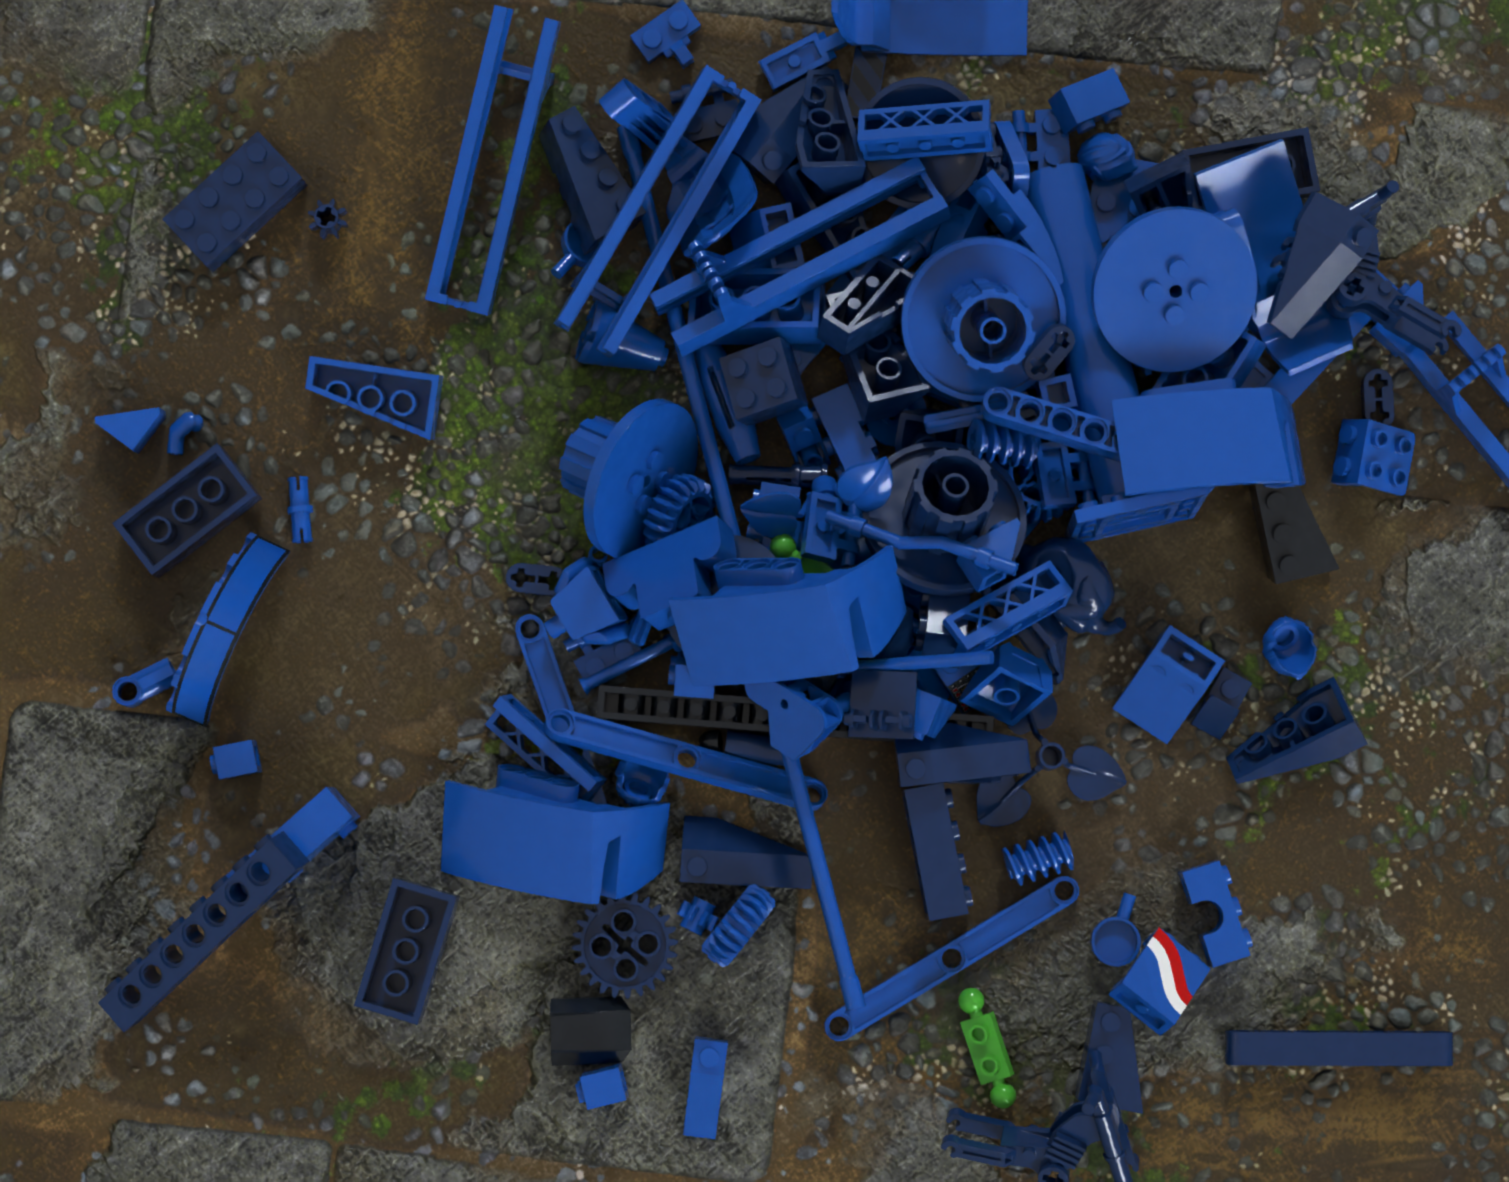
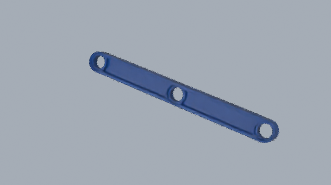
M532 614L520 617L516 622L515 632L545 718H547L552 710L557 708L575 711L543 621ZM527 620H534L539 625V633L534 638H525L521 633V626ZM554 718L551 720V726L555 731L565 732L568 730V724L564 719ZM583 749L582 757L595 768L590 752ZM579 785L578 796L582 798L587 790L582 785ZM602 786L589 802L608 804Z
M563 708L552 710L544 722V732L553 741L795 808L787 774L783 769ZM554 718L564 719L568 724V730L565 732L555 731L551 726V720ZM681 753L690 754L694 758L695 765L689 768L682 766L678 761V755ZM804 776L807 788L816 789L820 795L818 802H811L813 811H816L826 801L828 790L822 781Z
M1059 876L866 991L863 993L865 1007L846 1011V1007L843 1005L827 1016L824 1022L826 1034L834 1041L847 1040L1071 905L1077 900L1079 895L1077 882L1069 876ZM1061 881H1067L1073 887V894L1067 900H1060L1055 895V887ZM946 950H958L961 955L959 965L949 968L943 964L942 956ZM843 1017L848 1021L849 1027L845 1034L835 1035L830 1031L829 1025L833 1018Z

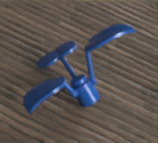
M885 456L875 461L851 466L841 473L837 482L831 476H819L813 480L811 490L838 497L847 506L855 503L862 511H873L882 507L888 501L893 487V475L890 462ZM773 492L744 502L740 505V510L756 532L764 537L774 538L777 535H789L797 528L796 518H802L805 515L807 499L801 508V500L798 496L789 492ZM845 532L841 535L839 533V539L844 540ZM864 536L857 540V544L860 545L859 557L855 558V564H860L872 556ZM837 553L836 560L829 565L834 569H841L842 556Z

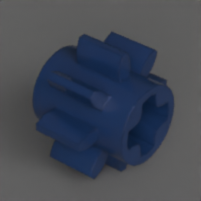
M331 199L329 204L324 205L320 200H317L319 207L315 211H308L309 216L315 220V222L309 225V228L312 231L320 228V237L325 240L327 234H333L338 239V231L341 227L348 228L349 226L341 218L348 213L345 208L336 210L337 203L335 199ZM331 213L335 221H329L327 226H325L321 219L322 217H328Z

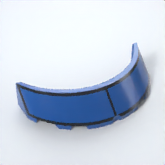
M252 532L246 536L241 551L238 554L233 553L227 562L223 576L219 582L216 581L191 630L182 651L183 659L174 673L171 685L175 688L166 704V711L207 727L217 690L238 639L265 588L288 557L290 550Z

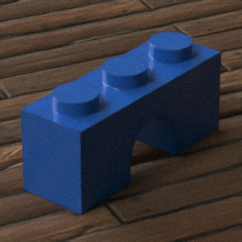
M1214 860L1178 872L1188 904L1210 901L1218 910L1219 919L1216 926L1212 930L1198 935L1208 966L1214 968L1251 956L1248 948L1253 946L1248 929H1242L1238 916L1242 915V909L1236 896L1231 897L1228 885L1232 884V879L1227 866H1221L1220 861Z

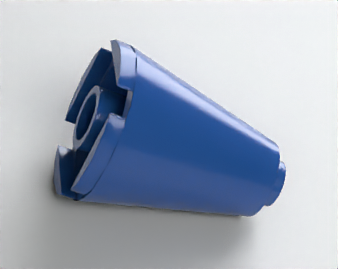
M594 301L586 318L588 322L585 330L581 331L575 354L576 361L582 364L655 371L658 366H664L669 349L664 347L665 340L636 322L632 323L612 357L609 358L597 351L596 347L616 315L617 310L604 302Z

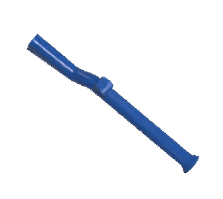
M667 634L662 640L587 678L578 679L584 692L588 695L592 689L671 649H674L675 652H680L682 649L673 640L671 634Z

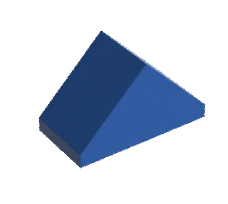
M157 407L96 416L95 423L129 449L139 454L165 420L166 412Z

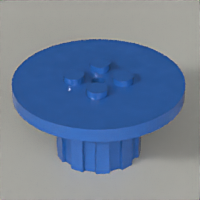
M1176 206L1156 209L1128 222L1104 247L1092 276L1091 303L1093 314L1105 339L1128 361L1140 367L1159 372L1191 370L1205 365L1222 355L1237 341L1245 330L1256 303L1258 284L1256 267L1251 252L1244 240L1231 226L1219 217L1192 207Z
M992 236L970 237L952 242L926 259L915 272L907 286L900 315L904 346L910 360L919 373L941 392L971 402H982L985 393L993 387H1004L1021 393L1035 384L1038 380L1029 378L1022 368V360L1026 357V352L1050 325L1055 323L1066 325L1067 321L1065 300L1061 287L1045 262L1031 250L1014 241ZM1065 331L1062 334L1055 332L1052 335L1054 344L1049 348L1050 351L1055 345H1062ZM1047 353L1040 360L1033 358L1030 361L1033 366L1031 372H1034L1036 369L1044 370L1045 366L1042 362L1048 355ZM994 398L989 400L988 402L998 401L1000 399Z
M652 399L641 403L629 411L618 423L596 415L594 419L587 418L579 424V428L574 434L571 433L565 444L566 448L559 464L562 476L560 482L563 488L569 490V493L584 499L583 516L585 530L595 548L614 558L646 545V536L643 535V530L646 527L643 521L648 516L646 509L650 508L652 497H656L658 488L664 487L665 481L672 479L675 474H695L698 457V436L695 423L685 408L665 399Z

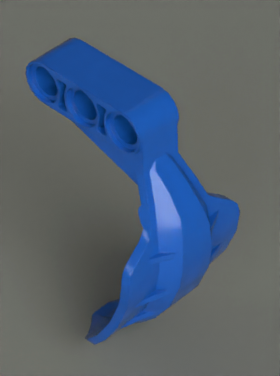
M625 78L599 99L602 108L614 121L634 133L653 151L673 119L671 113L660 102ZM683 135L665 165L667 175L672 183L671 195L666 210L669 221L708 156L707 152ZM731 153L680 240L682 253L687 258H692L688 249V245L691 242L699 240L704 250L707 249L711 244L716 243L748 213L757 200L758 191L753 177L745 162L736 154Z

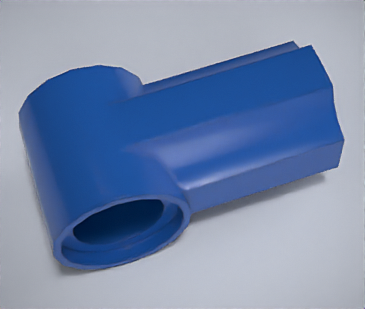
M165 658L130 676L119 678L112 688L113 698L116 702L129 708L138 707L143 701L174 687L171 685L176 671L169 658ZM132 683L137 688V695L134 699L125 701L121 695L122 689L125 685Z

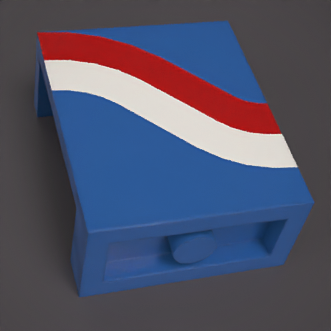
M1159 927L1142 943L1145 946L1127 974L1113 986L1108 995L1161 1036L1175 1025L1211 968L1203 963L1199 956L1191 953L1178 943L1174 936Z

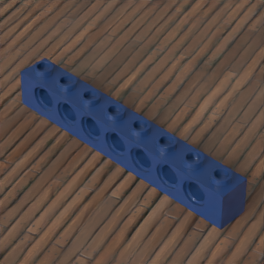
M284 831L273 838L270 834H267L254 845L257 852L252 857L245 855L232 867L235 873L231 877L227 878L225 875L210 888L213 894L206 899L205 896H202L191 905L189 910L192 914L185 919L182 916L167 929L171 933L167 938L159 937L146 949L149 955L145 959L138 957L125 969L128 975L124 979L117 977L104 989L107 995L98 1004L123 1032H126L147 1016L310 862ZM262 863L268 867L269 874L263 870ZM240 884L246 887L248 895L241 890ZM219 905L225 909L226 915L220 911ZM197 925L203 929L204 935L199 932ZM176 945L182 950L183 955L177 951ZM155 966L160 969L161 975L156 971ZM134 986L138 988L140 995L135 991Z

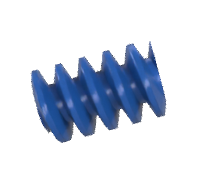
M975 418L969 426L966 442L968 450H972L973 456L981 459L984 452L986 462L992 463L995 455H998L999 465H1004L1008 457H1010L1011 467H1017L1020 459H1022L1023 468L1029 469L1037 457L1041 438L997 424L995 425L989 421L983 423L981 419Z
M1063 830V839L1056 832L1051 833L1050 843L1044 836H1040L1038 838V847L1031 840H1027L1025 851L1018 843L1014 844L1013 855L1010 854L1006 847L1001 848L1010 880L1014 878L1020 886L1023 885L1024 875L1026 874L1032 882H1035L1036 871H1040L1045 878H1048L1049 867H1053L1057 874H1061L1062 863H1065L1070 871L1074 870V857L1065 830Z

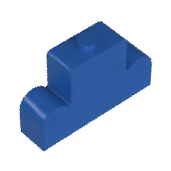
M714 516L605 562L602 566L606 590L627 609H639L640 616L658 631L675 625L668 602L671 597L713 596L709 576L710 572L714 573L713 566L722 560L737 557L733 530L718 516Z

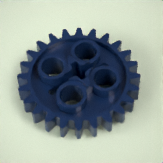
M634 892L631 900H627L626 896L619 899V901L607 897L608 904L604 905L600 900L599 904H595L597 907L596 912L588 908L584 910L589 917L588 921L578 919L577 923L584 929L583 932H574L572 935L581 940L580 944L572 946V950L581 951V956L576 958L574 963L585 964L586 967L582 969L580 975L588 973L592 975L589 981L590 986L599 981L601 983L600 993H603L610 987L612 988L613 998H616L619 990H624L626 999H629L632 989H636L637 993L643 996L644 985H647L651 990H655L656 987L653 979L657 978L664 982L666 978L661 972L662 969H673V966L667 962V959L678 956L676 952L670 950V946L678 944L679 940L669 938V934L676 930V926L666 927L665 922L671 916L670 914L662 917L658 915L662 907L661 904H658L653 909L650 908L651 897L648 896L642 903L638 902V892ZM627 912L632 916L633 926L631 929L623 931L617 928L615 917L618 913ZM607 924L622 939H626L628 936L632 938L631 947L648 961V964H641L628 950H625L623 953L619 952L618 947L620 943L603 929V925ZM651 934L657 939L658 946L654 952H644L640 948L639 940L643 935ZM605 937L610 941L611 950L607 955H599L594 951L593 942L596 938ZM623 959L633 961L636 967L634 975L631 977L620 975L617 969L619 961Z

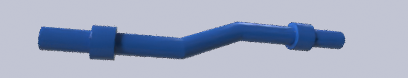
M829 510L825 517L826 523L848 530L849 535L860 539L864 536L885 545H893L894 548L899 550L942 549L972 560L975 566L986 570L991 567L1015 576L1018 570L1019 563L995 555L994 550L983 546L978 549L943 535L900 536L870 525L868 520L854 516L851 518Z

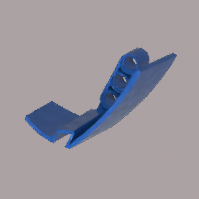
M831 0V13L841 36L851 46H861V51L865 53L936 56H1027L1028 0Z
M1279 139L1193 173L1204 211L1219 217L1231 226L1244 240L1251 252L1256 267L1258 284L1255 307L1247 326L1257 339L1267 344L1265 350L1289 376H1292L1353 349V337L1349 318L1337 319L1330 315L1326 308V301L1293 339L1287 338L1267 322L1277 284L1283 281V278H1278L1277 276L1283 267L1277 265L1275 268H1271L1270 263L1275 256L1291 249L1289 247L1286 250H1281L1280 247L1286 238L1295 237L1296 231L1292 230L1295 220L1303 208L1284 140ZM1339 302L1338 306L1344 309V305Z
M1222 378L1154 388L1142 392L1137 397L1111 400L1125 496L1248 484H1263V487L1284 488L1302 486L1306 483L1293 407L1285 396L1271 387L1237 388L1235 379Z
M893 545L885 546L855 567L835 569L827 573H804L801 560L794 557L726 559L713 566L718 591L713 596L671 597L668 600L692 686L767 683L852 672L859 668L857 658H874L890 642L907 612L901 582L896 573L898 568Z
M516 764L498 765L496 788L488 790L447 780L445 781L441 872L506 889L585 904H599L600 895L615 900L621 899L636 892L663 871L670 803L664 801L627 808L610 804L592 803L578 799L580 785L578 782Z

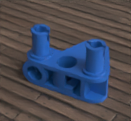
M805 679L744 685L748 697L768 711L770 746L793 761L814 751L840 725L845 712H850L851 693L844 692L834 698ZM804 691H808L810 700L806 698V694L803 693Z

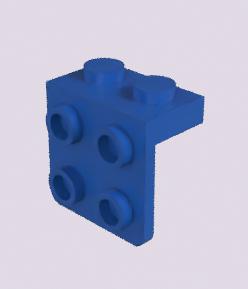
M1342 419L1331 483L1340 486H1364L1392 495L1403 496L1408 485L1415 434L1370 419Z

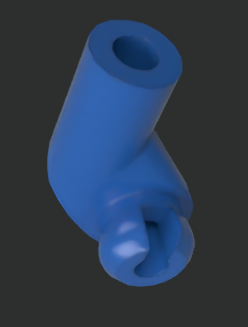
M186 412L171 424L167 454L183 455L185 436L191 431H200L203 427V418L200 415Z

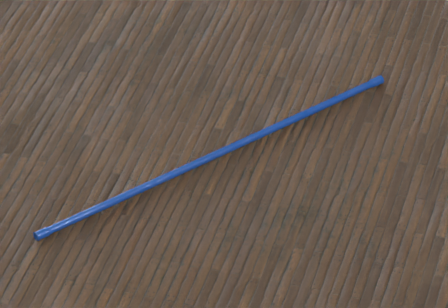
M619 126L617 133L634 186L645 167L642 158V148L639 138L623 126ZM650 190L642 204L646 211L642 222L650 253H652L662 235ZM669 261L658 278L659 288L674 282ZM681 305L666 312L671 332L686 325ZM675 345L719 518L733 530L734 535L741 536L694 353L691 352L681 357ZM781 753L835 958L846 1011L862 1008L866 1004L859 978L854 969L800 758L793 761Z

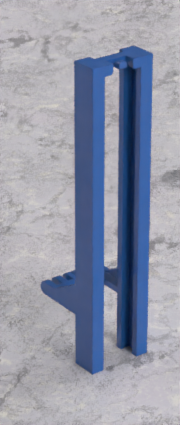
M494 5L425 300L452 305L456 308H463L467 311L486 316L492 312L541 105L549 87L554 82L555 73L549 71L561 26V21L549 18L544 19L533 68L503 61V53L514 9ZM498 74H504L529 81V86L477 302H466L450 298L446 293Z
M708 65L698 74L595 253L573 280L570 287L574 289L553 323L568 332L589 295L593 297V301L597 300L606 303L617 310V313L596 350L609 358L619 348L762 100L744 88L740 90L736 87L735 82L724 80V75ZM714 83L740 101L630 291L622 297L598 282Z
M915 157L724 256L704 250L699 240L691 242L688 245V249L696 270L650 293L649 296L657 314L660 316L709 290L714 295L719 306L718 309L671 332L676 348L681 357L943 223L950 219L949 208L926 173L919 157ZM918 183L920 188L927 189V194L931 199L739 298L730 296L729 291L724 286V282Z
M1451 311L1444 318L1458 322L1462 332L1457 339H1453L1452 332L1448 330V336L1472 363L1449 382L1428 355L1413 344L1400 354L1399 357L1509 488V453L1458 393L1481 374L1509 408V377L1506 375L1503 356L1506 354V351L1500 344H1496L1486 351L1456 313Z

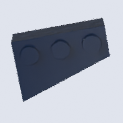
M1183 152L1124 180L1139 215L1165 207L1181 206L1193 208L1190 163Z
M882 254L871 259L822 315L817 338L841 354L846 355L900 323L903 297L913 274Z
M1093 1000L1074 1097L1078 1101H1085L1088 1095V1087L1093 1085L1090 1076L1089 1053L1093 1050H1098L1102 1053L1104 1069L1109 1084L1114 1090L1119 1109L1143 1114L1131 1012L1120 1005Z

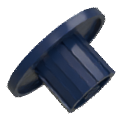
M946 441L914 444L903 448L888 458L893 475L892 492L888 501L882 507L873 511L865 512L861 510V518L868 520V524L900 536L943 535L963 543L974 535L980 537L988 533L989 529L1000 521L1008 523L1018 518L1021 524L1012 561L1015 562L1026 535V509L1016 483L1008 472L995 460L992 463H988L984 453L981 459L973 456V451L968 450L966 445ZM864 537L872 555L887 546ZM893 547L898 568L896 573L902 584L914 590L937 596H960L976 592L956 562L958 555L942 549L899 550Z

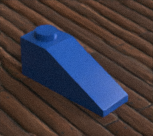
M695 1037L683 1135L716 1139L728 1040Z

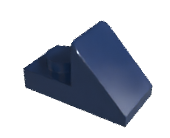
M1222 667L1191 725L1220 740L1240 712L1238 708L1252 682Z

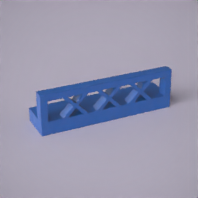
M990 99L859 110L857 136L859 149L862 151L865 161L992 152L993 137L990 127ZM983 111L982 121L968 122L964 119L970 112ZM946 114L950 117L944 124H934L931 121L937 115ZM908 117H914L918 120L909 127H902L898 124ZM882 120L885 123L879 129L866 130L867 121Z
M1049 560L944 618L942 623L958 643L954 653L987 651L1065 607L1073 589ZM1047 573L1056 586L1051 589L1037 587V578ZM1014 590L1029 593L1028 602L1021 604L1009 601L1010 593ZM989 604L1002 607V616L997 619L983 616L984 607ZM962 619L977 622L976 629L965 636L956 625V622Z
M512 694L500 696L493 704L496 710L484 725L535 770L554 775L548 769L547 756H549L564 769V774H556V776L570 780L573 777L587 790L582 798L578 796V799L590 801L607 780L600 772L569 745L549 739L544 732V723ZM502 715L516 727V731L506 732L497 724ZM517 735V741L511 736ZM523 735L540 748V753H529L524 748ZM541 756V762L538 761L535 757Z

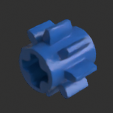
M696 896L693 897L691 903L684 900L677 912V915L683 917L680 926L702 936L705 929L712 932L719 919L712 915L716 906Z

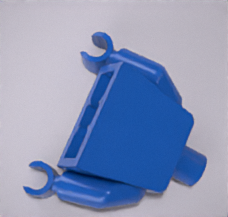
M594 546L590 548L587 558L581 557L562 571L554 588L555 596L550 600V603L557 615L544 623L547 632L554 639L567 631L572 640L582 639L586 644L609 645L626 639L629 636L635 617L628 624L625 623L629 619L619 601L607 592L604 576L599 568L603 567L602 564L606 562L608 555L604 556L601 560L595 559L593 554L599 550Z

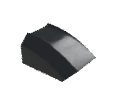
M613 996L551 998L552 1066L607 1064L624 1061L632 1050L631 1010L621 996H616V998H613Z

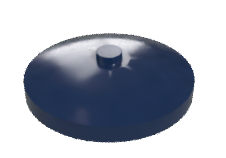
M911 77L892 83L882 89L870 100L865 109L972 100L959 88L946 81L932 77ZM970 112L964 117L968 122L982 121L979 112ZM946 114L937 115L931 121L934 124H944L950 117ZM908 117L898 124L902 127H909L918 120L914 117ZM882 120L867 121L866 130L879 129L885 123ZM986 152L919 157L939 194L942 195L946 203H949L962 195L973 184L983 166ZM912 158L865 161L866 168L863 176L868 182ZM918 183L886 200L895 205L911 209L931 198L927 194V189L920 188Z

